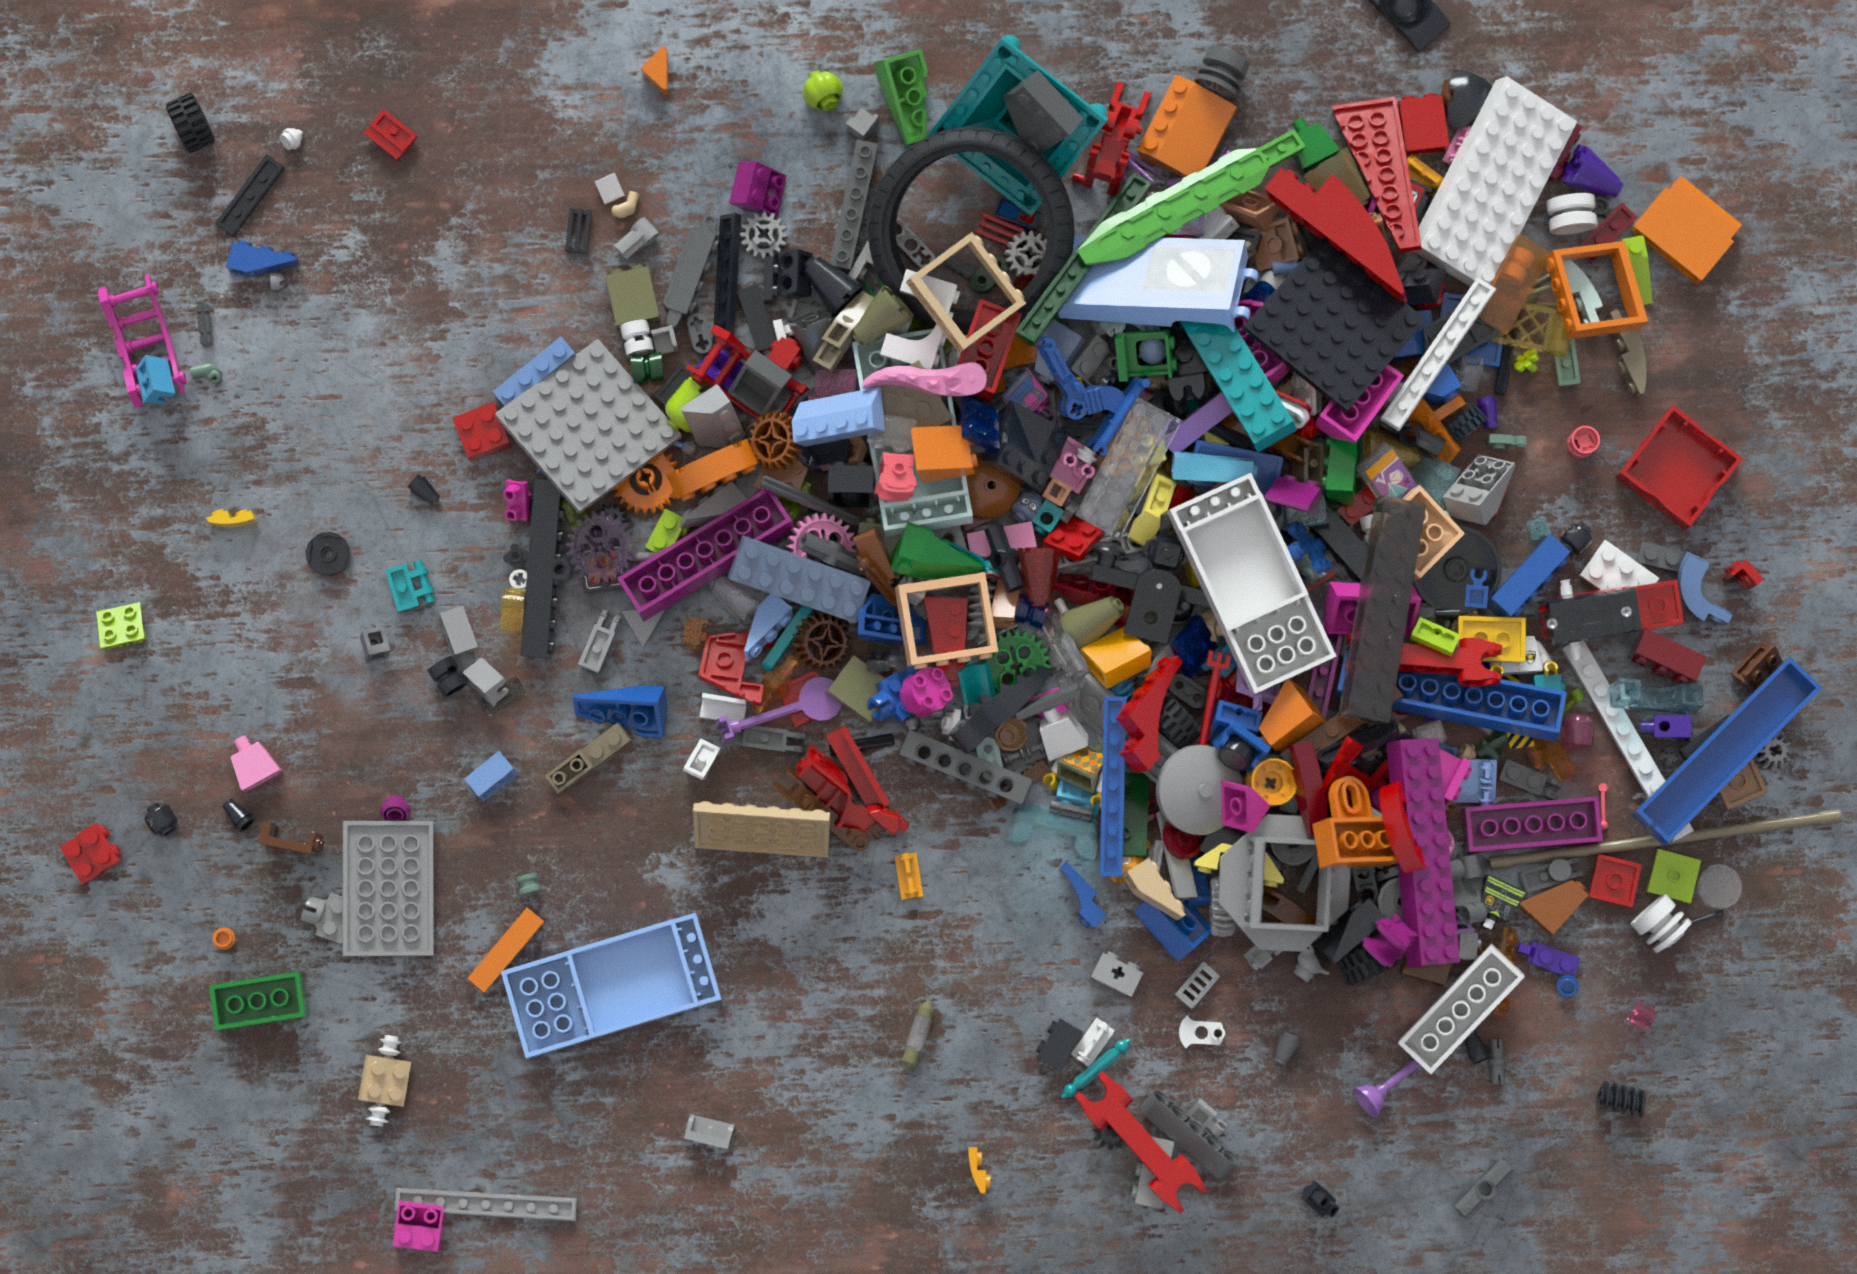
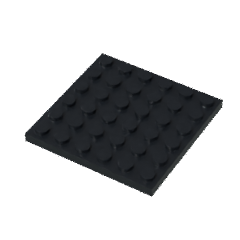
M1321 238L1249 319L1242 330L1346 414L1423 325L1426 319L1407 303L1403 304L1385 290L1383 286L1375 282L1360 265H1356L1348 259L1344 252L1335 249L1328 242V239Z

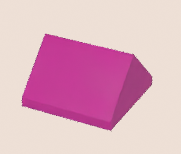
M1225 780L1221 781L1222 825L1254 832L1270 808V805L1252 787Z

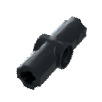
M1382 420L1378 427L1399 438L1403 445L1416 447L1438 458L1446 443L1445 439L1424 429V426L1417 421L1410 422L1407 420L1400 431H1397ZM1408 431L1414 432L1416 437L1411 436Z
M1002 524L994 525L984 530L992 551L990 553L991 566L999 571L1005 591L1012 593L1025 587L1017 567L1019 554L1015 548L1010 547Z

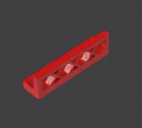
M846 725L826 735L866 807L873 804H879L884 807L889 805V800Z

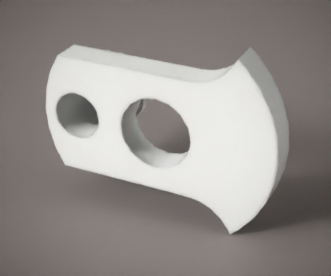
M1187 1015L1179 1027V1038L1185 1049L1190 1044L1220 1045L1225 1037V1030L1221 1022L1193 1021ZM1203 1026L1207 1029L1208 1034L1205 1039H1198L1196 1037L1195 1030L1197 1027ZM1216 1029L1220 1030L1221 1036L1219 1038L1214 1036V1031Z

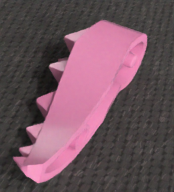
M966 362L937 370L920 369L912 366H893L872 373L865 378L862 386L863 389L891 385L909 388L929 395L945 397L967 396L976 394L985 387L987 374L984 368L975 362Z

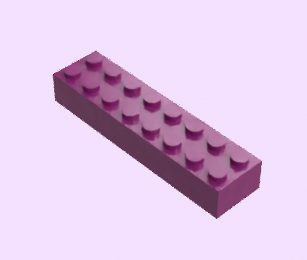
M763 489L617 579L644 622L730 570L742 535L771 545L791 533V528H794V525L776 495L769 490Z

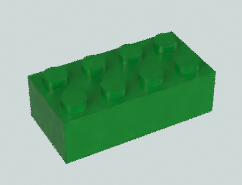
M302 972L209 985L216 1031L309 1017Z

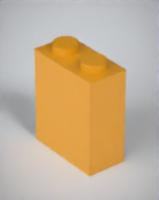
M1124 627L1081 648L1082 664L1106 689L1151 667L1152 652L1147 644L1144 645L1138 637L1124 634Z

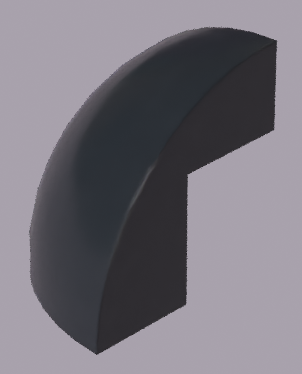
M1454 70L1449 85L1451 91V102L1448 103L1449 129L1464 128L1474 124L1493 87L1484 78L1472 72Z

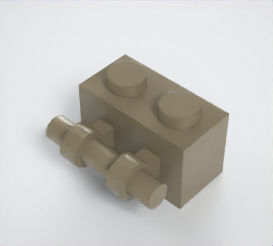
M1310 441L1314 446L1313 450L1302 446L1297 447L1294 454L1301 457L1306 464L1302 467L1292 462V476L1297 477L1296 482L1304 484L1306 480L1317 482L1320 488L1322 487L1323 476H1327L1328 469L1324 468L1325 455L1330 453V448L1324 447V443Z

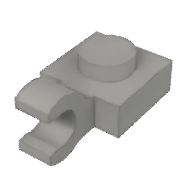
M1201 1098L1187 1113L1203 1128L1207 1127L1217 1137L1227 1127L1224 1121L1214 1118L1218 1112Z

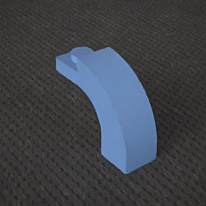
M1687 551L1678 572V587L1684 602L1703 621L1710 614L1709 618L1718 623H1721L1722 620L1729 623L1733 616L1731 612L1708 601L1701 592V581L1710 564L1706 560Z

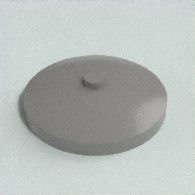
M1207 745L1184 747L1168 758L1158 775L1156 797L1160 811L1172 826L1185 833L1205 835L1223 828L1225 825H1222L1221 781L1225 780L1242 785L1240 772L1226 767L1218 758L1219 750L1215 747Z

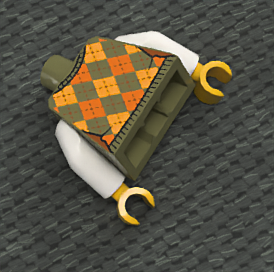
M1100 744L1095 745L1094 748L1087 746L1057 758L1051 768V774H1046L1043 777V783L1047 786L1053 780L1050 783V788L1055 790L1059 784L1056 779L1057 777L1091 793L1098 791L1097 795L1091 798V805L1094 808L1096 801H1102L1103 746Z

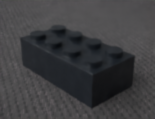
M834 462L833 465H829V503L839 507L873 508L874 466H869V463L858 462L856 466H847L846 462Z

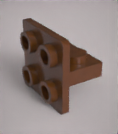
M1760 642L1731 672L1732 678L1749 688L1752 694L1783 661L1776 646L1771 644L1767 647Z

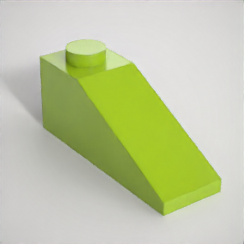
M1644 235L1622 239L1621 241H1625L1643 305H1650L1653 301Z

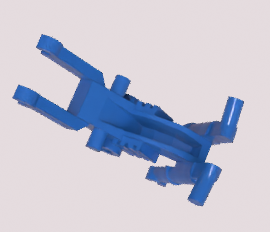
M1042 335L1039 339L1042 340V344H1036L1035 347L1038 349L1055 383L1062 392V398L1058 401L1059 412L1071 419L1078 420L1085 413L1090 415L1102 410L1109 411L1102 418L1103 421L1092 438L1085 442L1087 448L1094 444L1091 449L1093 452L1099 451L1102 447L1100 455H1107L1109 445L1119 430H1122V425L1138 403V399L1144 389L1150 386V380L1129 377V383L1122 392L1115 387L1093 385L1085 388L1070 372L1056 347V342Z

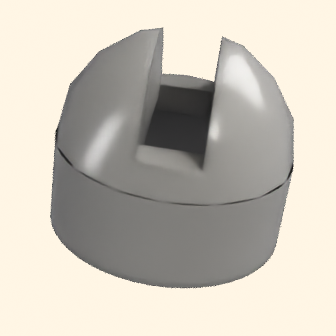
M269 273L270 289H282L285 285V282H283L285 277L280 273Z

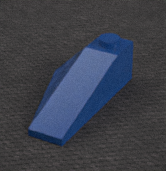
M641 685L578 694L572 697L576 716L598 723H603L604 721L614 725L620 723L623 728L636 731L635 734L642 737L664 738L668 705L665 686Z

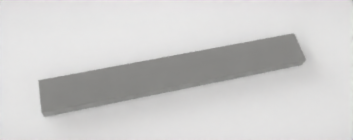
M396 1188L395 1211L398 1210L400 1200L444 1206V1214L576 1221L578 1198Z

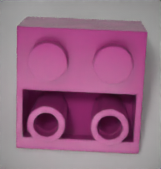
M399 1200L392 1246L435 1252L441 1251L444 1231V1206Z

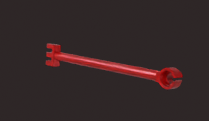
M1209 650L1206 665L1212 666L1213 669L1198 745L1208 744L1221 669H1229L1230 653L1226 654L1224 662L1221 661L1222 652L1218 651L1216 660L1212 659L1214 650Z

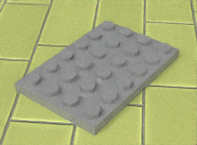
M343 821L342 956H433V821Z

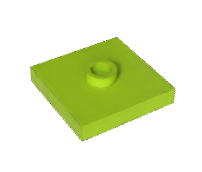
M1657 849L1646 892L1658 896L1667 894L1670 899L1690 904L1701 860Z

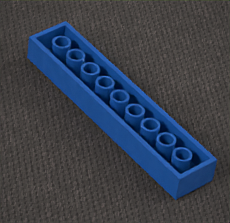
M1348 649L1345 650L1336 696L1338 700L1346 701L1347 695L1362 697L1390 678L1403 697L1386 709L1557 742L1567 694L1565 691L1501 679L1500 684L1467 687L1457 683V675L1388 670V677L1386 679H1365L1346 673L1345 662L1362 660L1366 654Z

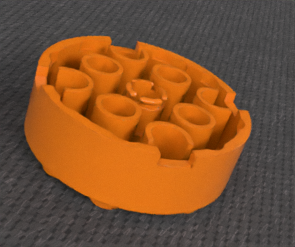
M748 439L738 442V444H732L679 468V470H674L667 474V478L676 498H681L682 502L695 497V492L701 490V493L704 494L713 490L717 486L716 483L720 481L724 485L733 481L740 472L745 475L757 469L755 465L758 464V461Z

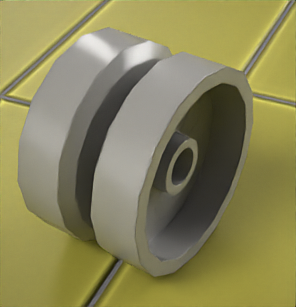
M1391 878L1382 882L1377 888L1378 898L1374 904L1387 920H1390L1394 914H1397L1403 922L1402 906H1399L1397 903L1398 898H1401L1399 878Z

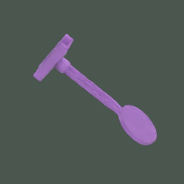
M825 677L813 678L807 681L801 688L798 702L740 721L734 720L729 722L727 715L718 718L715 727L716 729L723 727L720 731L721 734L725 733L720 741L721 745L730 743L734 734L740 733L743 729L798 711H803L810 719L817 721L833 718L842 706L826 694V691L834 681Z

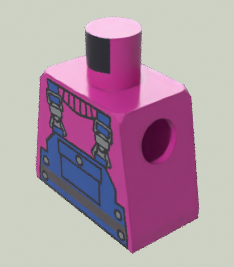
M1027 368L1001 395L1006 405L1009 400L1014 401L1046 419H1049L1053 414L1045 406L1050 400L1049 395Z

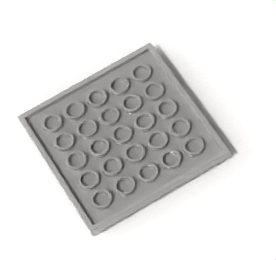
M599 339L592 342L569 361L495 413V418L578 514L682 438V434L668 423L669 419L637 383H633V378Z

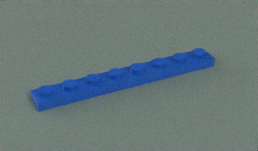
M1104 696L1100 876L1122 877L1125 759L1121 756L1120 752L1125 747L1126 730L1117 721L1116 717L1120 714L1121 707L1126 704V697Z

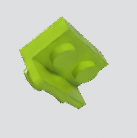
M664 509L645 549L659 553L679 541L681 536L685 537L690 527L680 528L679 525L683 518Z

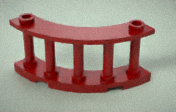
M714 325L710 332L716 337L715 345L699 369L687 365L686 369L692 374L691 378L699 384L703 383L709 389L717 384L735 408L755 421L760 422V415L721 388V385L737 361H741V359L747 361L752 354L745 350L747 347L731 332ZM723 347H728L731 350L729 353L731 356L715 380L712 381L706 373ZM790 378L784 388L791 391V397L781 412L789 413L794 402L810 389L795 379Z

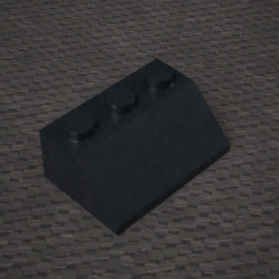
M1421 269L1398 272L1408 305L1437 303L1446 275L1445 269Z

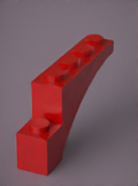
M1178 656L1162 658L1157 663L1158 667L1154 672L1146 676L1145 683L1134 691L1133 698L1121 707V712L1116 717L1117 721L1131 737L1125 742V747L1120 754L1135 773L1149 771L1161 756L1158 751L1160 713L1168 686L1183 663Z

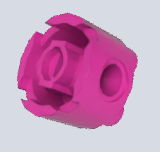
M931 667L922 668L904 679L899 694L905 709L909 713L917 714L916 716L926 717L942 709L953 697L950 683L944 672L940 668Z

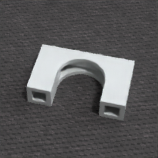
M906 269L900 293L917 298L905 283L917 272ZM925 275L921 279L952 319L951 305L952 303L957 304L960 291L956 290L957 285ZM937 324L932 333L921 340H908L886 333L880 356L907 365H911L919 360L924 369L937 368L940 355L937 354L938 347L944 346L946 336Z

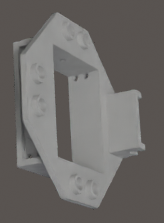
M1266 814L1254 832L1244 834L1220 857L1218 903L1259 950L1303 952L1324 931L1328 932L1329 926L1348 909L1351 867L1320 868L1319 866L1316 925L1261 922L1266 842L1316 845L1315 836L1308 837L1301 816Z

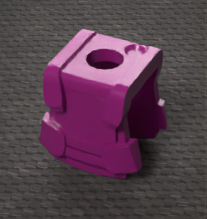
M1394 914L1390 920L1386 918L1377 920L1375 923L1380 933L1374 938L1365 937L1362 940L1364 948L1384 966L1392 967L1396 962L1395 960L1401 958L1419 936L1415 931L1406 926L1397 914Z

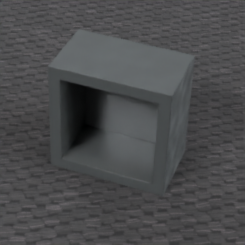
M755 350L741 368L727 393L760 416H765L775 404L792 375Z

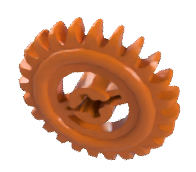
M664 451L646 464L656 467L661 472L662 484L659 490L656 491L654 487L656 484L654 472L649 468L642 467L643 474L649 477V483L653 492H651L648 483L642 481V473L638 470L635 476L637 485L640 489L647 490L650 495L636 493L631 488L629 477L612 489L618 490L614 494V498L622 497L619 504L624 505L628 503L626 510L629 511L634 507L635 514H638L642 509L644 516L647 515L648 510H651L655 515L657 507L664 511V503L671 506L669 498H677L673 493L674 491L667 478V474L677 470L674 468L678 465L677 461L670 463L673 457L672 454L665 457Z

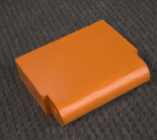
M1680 176L1673 182L1670 189L1665 187L1629 231L1635 236L1644 235L1647 246L1698 285L1734 241L1731 238L1738 232L1742 224L1684 177Z

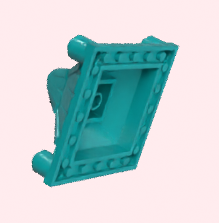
M1013 35L1003 36L927 136L960 127H983L999 130L1019 138L1002 95L1039 70L1084 118L1069 136L1041 153L1061 179L1106 123L1108 111L1100 103L1091 105L1086 103L1081 97L1068 89L1067 86L1020 51L1021 44L1017 37ZM980 152L952 154L1030 216L1041 205V198L1032 183L1021 171L1007 161Z

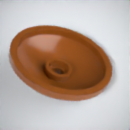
M984 452L977 453L978 466L975 467V474L966 476L972 515L981 518H995L1005 514L1012 508L1014 502L1018 499L1020 485L981 460ZM989 481H992L994 483V487L992 489H989L987 487V483Z

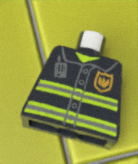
M1490 874L1485 875L1481 902L1486 907L1487 918L1485 921H1482L1480 926L1493 931L1497 920L1503 923L1508 922L1527 894V891Z

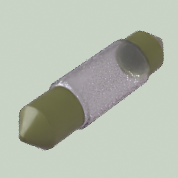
M930 1000L919 1006L914 1017L902 1058L906 1069L917 1065L920 1053L923 1051L934 1013Z

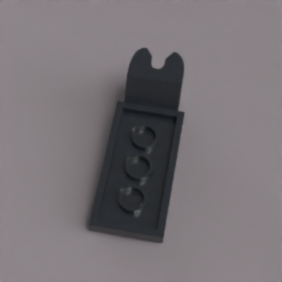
M1175 321L1171 327L1161 326L1160 330L1170 329V335L1175 337V349L1172 350V355L1177 358V371H1174L1172 378H1169L1168 374H1165L1164 378L1165 381L1168 380L1169 389L1176 410L1181 415H1185L1188 410V401L1194 399L1198 408L1209 401L1205 374H1208L1209 371L1179 322ZM1167 356L1162 360L1163 364L1167 363Z

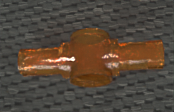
M789 654L779 669L769 671L763 676L761 683L765 689L762 705L757 706L753 704L751 708L757 714L764 713L772 701L782 699L789 693L790 685L788 682L791 680V674L801 663L799 659Z

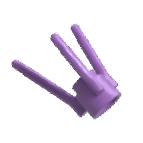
M1132 152L1129 153L1126 171L1133 167L1153 184L1154 180L1136 164L1138 163L1160 178L1162 176L1161 173L1136 157ZM1126 174L1122 178L1125 183L1128 180Z

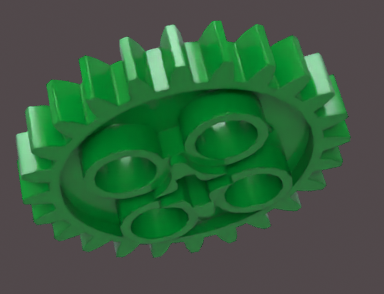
M1015 629L1014 635H1011L1009 630L1006 631V637H1003L1000 633L998 634V652L993 653L992 658H986L985 662H989L994 689H997L995 694L999 693V684L1002 683L1001 678L1005 673H1011L1013 676L1012 682L1005 685L1013 686L1016 684V672L1013 668H1010V665H1013L1010 646L1014 648L1015 660L1021 663L1018 666L1019 676H1023L1026 668H1033V670L1037 671V665L1048 669L1052 668L1051 665L1045 662L1051 659V656L1044 655L1048 650L1047 647L1040 648L1042 640L1034 642L1036 637L1034 634L1027 638V631L1024 630L1022 635H1019L1018 629ZM1022 646L1029 648V654L1025 658H1021L1018 655V650ZM1001 651H1005L1008 654L1007 660L1003 663H999L996 658L997 654Z

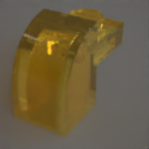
M504 587L501 600L500 631L522 632L526 589Z

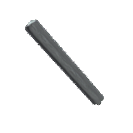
M763 476L761 478L760 487L820 513H826L827 516L835 515V519H842V522L853 527L858 526L861 520L860 515L771 477Z

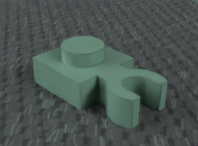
M1489 434L1486 438V447H1492V450L1496 451L1505 450V447L1509 446L1524 447L1526 445V436Z

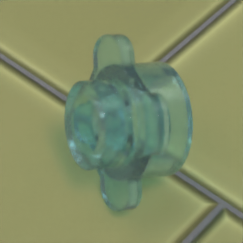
M1540 516L1534 521L1528 520L1526 523V527L1531 533L1530 538L1534 541H1537L1542 536L1548 537L1551 534L1547 518L1544 516Z

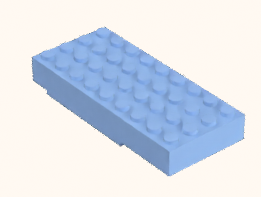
M696 913L501 971L521 1044L527 1059L722 1000Z

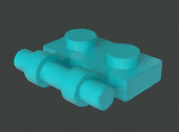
M422 560L413 562L415 570L410 572L407 564L385 570L398 613L420 607L418 602L420 597H424L426 604L435 602L432 595L434 590L429 585L427 579L428 571L423 566ZM418 578L421 589H414L412 579Z

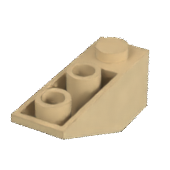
M1150 858L1122 875L1133 894L1176 920L1185 916L1182 903L1174 898L1171 893L1172 888L1170 884L1162 879L1159 874L1160 869L1154 861L1151 862Z

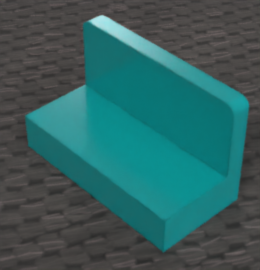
M989 662L968 663L958 671L965 705H969L970 702L979 704V694L991 697L996 695Z

